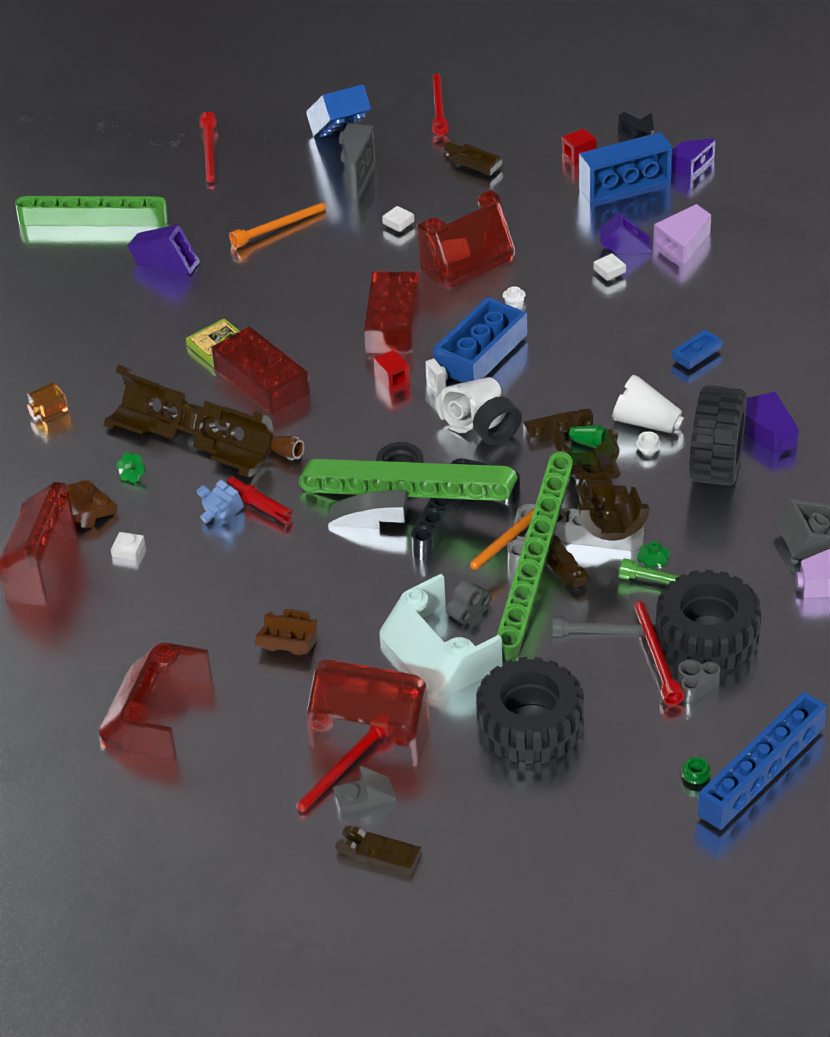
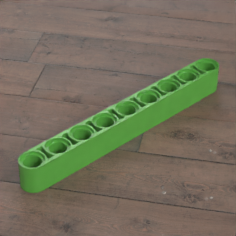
M555 452L549 458L497 635L502 638V660L504 661L514 660L518 657L570 481L572 458L565 452ZM517 597H524V598H526V599H525V600H521V599H518ZM517 619L520 622H512L511 620ZM504 642H511L513 645H506Z
M311 459L308 461L298 481L301 488L312 493L360 495L375 491L407 490V497L504 501L509 498L517 480V474L513 469L506 466Z

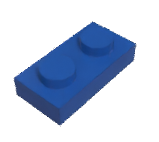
M705 329L672 350V359L691 369L721 349L723 340Z

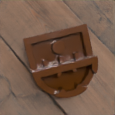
M82 480L65 485L59 490L56 496L54 514L66 524H69L70 520L81 522L82 528L94 527L96 518L116 514L118 505L92 482Z
M285 609L283 610V615L278 616L273 615V612H269L264 615V626L256 635L255 646L264 647V649L269 651L287 650L295 655L308 654L316 643L317 619L311 620L310 614L301 610Z

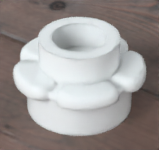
M510 287L507 291H504L503 298H505V304L516 308L524 303L526 294L519 287Z
M643 432L636 441V447L644 454H653L660 449L659 445L661 442L658 435L654 432Z

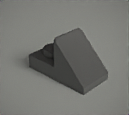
M359 766L361 780L333 787V794L340 815L397 802L389 777Z

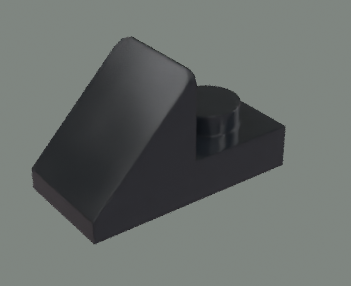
M626 112L619 114L618 133L630 140L654 134L652 113L641 120Z

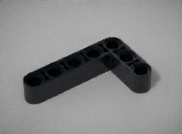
M465 458L455 459L450 463L464 465H490ZM515 471L517 480L509 498L497 502L512 504L520 499V475L517 471ZM429 499L411 531L412 553L415 558L425 560L434 556L465 499Z

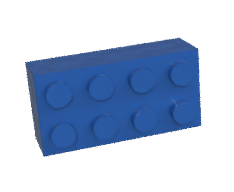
M364 84L322 95L306 113L313 136L320 135V138L332 135V132L339 129L340 132L344 131L348 123L357 124L361 122V119L366 117L371 107Z
M659 132L579 153V190L589 204L671 183L672 145Z
M486 297L433 348V357L440 366L446 369L447 375L463 383L482 379L527 336V312Z

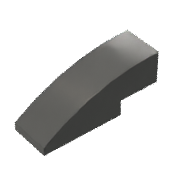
M407 490L375 491L339 501L331 507L328 526L379 529L381 522L404 523L407 511Z

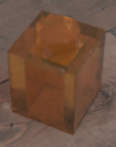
M54 382L28 393L30 403L27 404L29 413L33 418L37 417L42 424L68 413L65 394Z

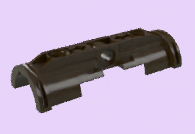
M122 365L117 366L116 373L122 376L126 387L121 405L118 406L112 415L105 417L103 426L111 429L120 426L139 434H145L150 431L170 439L175 438L177 429L196 435L193 447L212 453L213 455L210 457L212 460L240 469V475L251 477L262 467L269 454L273 439V424L269 416L254 412L252 416L205 400L203 407L193 403L189 404L185 400L184 393L136 376V373L131 368ZM156 398L161 402V409L158 412L153 409V401ZM169 408H177V413L168 410ZM219 423L220 426L228 427L227 431H218V428L215 427V424ZM237 427H241L244 431V437L241 441L235 437Z
M608 429L604 441L594 448V452L573 453L572 449L565 444L561 430H552V438L557 451L565 452L572 458L571 476L578 485L575 486L581 505H578V510L586 530L593 536L608 541L625 539L635 534L646 522L650 509L647 503L641 502L636 487H631L629 494L626 485H613L611 479L618 478L621 475L616 462L620 451L617 444V429Z

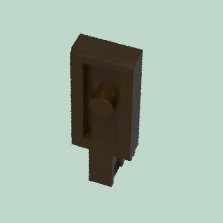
M447 142L443 147L445 158L487 175L493 174L502 165V158L500 156L468 144L458 146Z
M589 408L579 409L577 412L569 411L524 421L523 429L530 444L553 440L552 430H561L562 436L568 437L571 427L593 425V413Z
M554 534L546 561L563 582L568 581L574 589L587 585L589 576L585 569L578 567L573 554L567 551L560 538Z

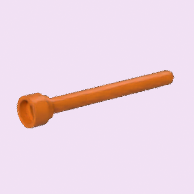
M323 202L247 231L234 230L229 233L231 244L235 249L241 248L251 238L325 211L326 204Z
M535 507L470 562V568L478 570L530 525Z

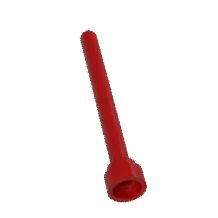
M436 73L433 75L435 119L432 121V132L437 136H443L449 131V123L444 118L441 76Z
M204 112L200 115L199 120L200 127L204 130L206 180L212 183L215 180L213 129L216 127L217 121L214 113Z
M638 601L634 607L663 683L660 691L663 702L669 706L677 705L684 700L685 693L681 684L672 678L644 602Z
M379 713L371 720L368 733L297 803V809L300 812L306 811L377 738H386L395 729L393 721L387 715Z

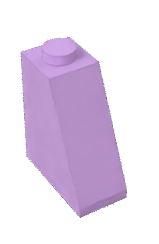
M696 204L654 224L653 243L683 265L710 234L711 214Z
M830 549L801 561L800 572H796V586L802 589L804 599L830 597Z

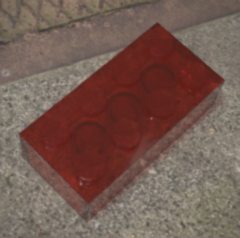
M372 272L364 327L366 353H386L394 349L398 353H413L420 298L419 272Z
M250 326L211 347L214 369L271 415L310 394L308 371Z

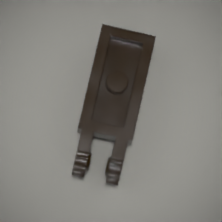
M350 825L346 826L342 833L347 840L339 839L335 845L336 850L340 854L355 858L356 861L408 876L412 875L422 854L420 846L371 832L365 833L361 828Z

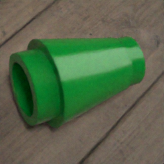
M601 425L571 427L569 440L596 448L604 441L608 430L607 428H602Z

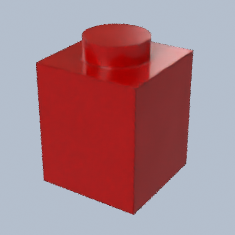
M584 128L562 136V155L573 165L579 163V153L594 150L597 147V140L594 135H591Z
M395 349L374 357L375 377L389 392L410 383L409 364Z

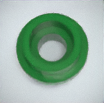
M691 757L682 767V776L689 783L702 784L710 778L711 768L705 759Z

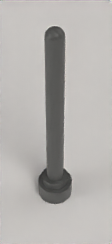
M563 616L552 617V637H563V635H568V633L644 634L641 624L569 622V619H563ZM652 624L656 633V624Z

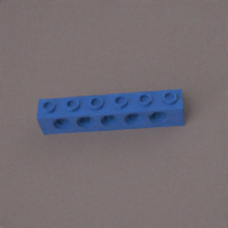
M803 691L699 792L697 815L722 830L825 728L827 705Z

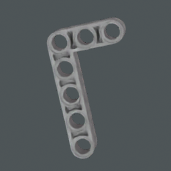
M525 504L519 507L514 524L530 512L536 504ZM561 508L554 532L555 536L560 538L561 543L624 551H637L644 545V525L635 534L625 539L615 541L603 540L593 536L586 530L578 509ZM529 526L508 543V569L513 574L516 573Z

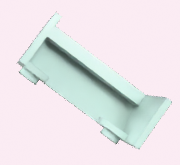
M442 574L405 591L380 629V642L382 646L419 688L432 699H443L484 678L487 674L490 675V671L496 666L502 667V638L499 635L477 646L463 637H456L444 642L423 619L446 607L444 576Z

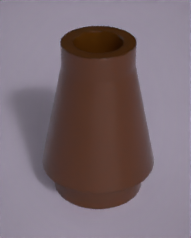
M273 436L270 450L289 460L299 459L304 452V442L297 436Z

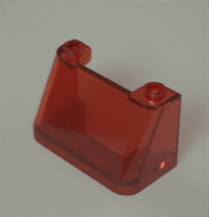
M489 190L478 197L480 209L449 224L438 218H430L417 225L420 269L440 286L445 288L456 287L514 258L515 243L500 196L494 191Z

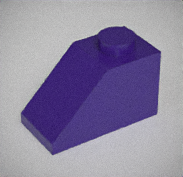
M711 138L679 143L672 149L671 172L689 179L693 178L715 158L716 140Z
M620 212L599 228L602 246L607 250L610 249L617 255L648 254L652 252L651 237Z

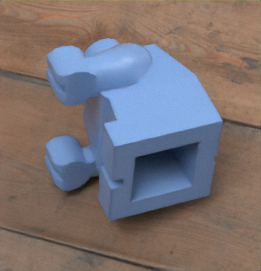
M222 480L216 483V487L212 491L204 485L196 491L202 498V505L205 509L200 518L206 524L213 518L219 523L230 519L244 507L238 492Z

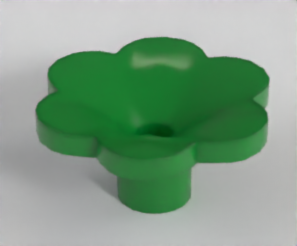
M125 452L122 455V459L116 464L117 469L120 471L119 476L121 480H129L131 483H137L140 480V476L146 471L145 466L142 464L143 459L141 455H133L131 452Z
M656 541L650 542L649 545H642L640 552L637 554L638 561L644 562L645 566L649 568H654L657 565H666L667 558L670 557L669 549L663 548L662 544Z

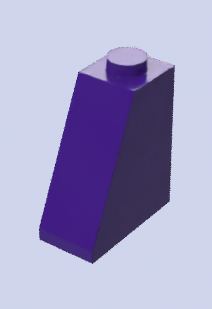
M179 224L139 232L127 245L136 262L144 266L189 275L200 262Z
M771 392L747 398L744 434L773 453L797 448L799 428L777 393Z

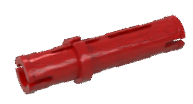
M233 476L227 480L226 484H229L238 492L244 504L253 505L283 524L291 520L292 517L287 515V513L293 515L292 509L259 492L254 485H247Z

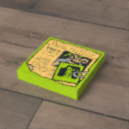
M225 319L186 338V344L213 367L252 347L251 340Z

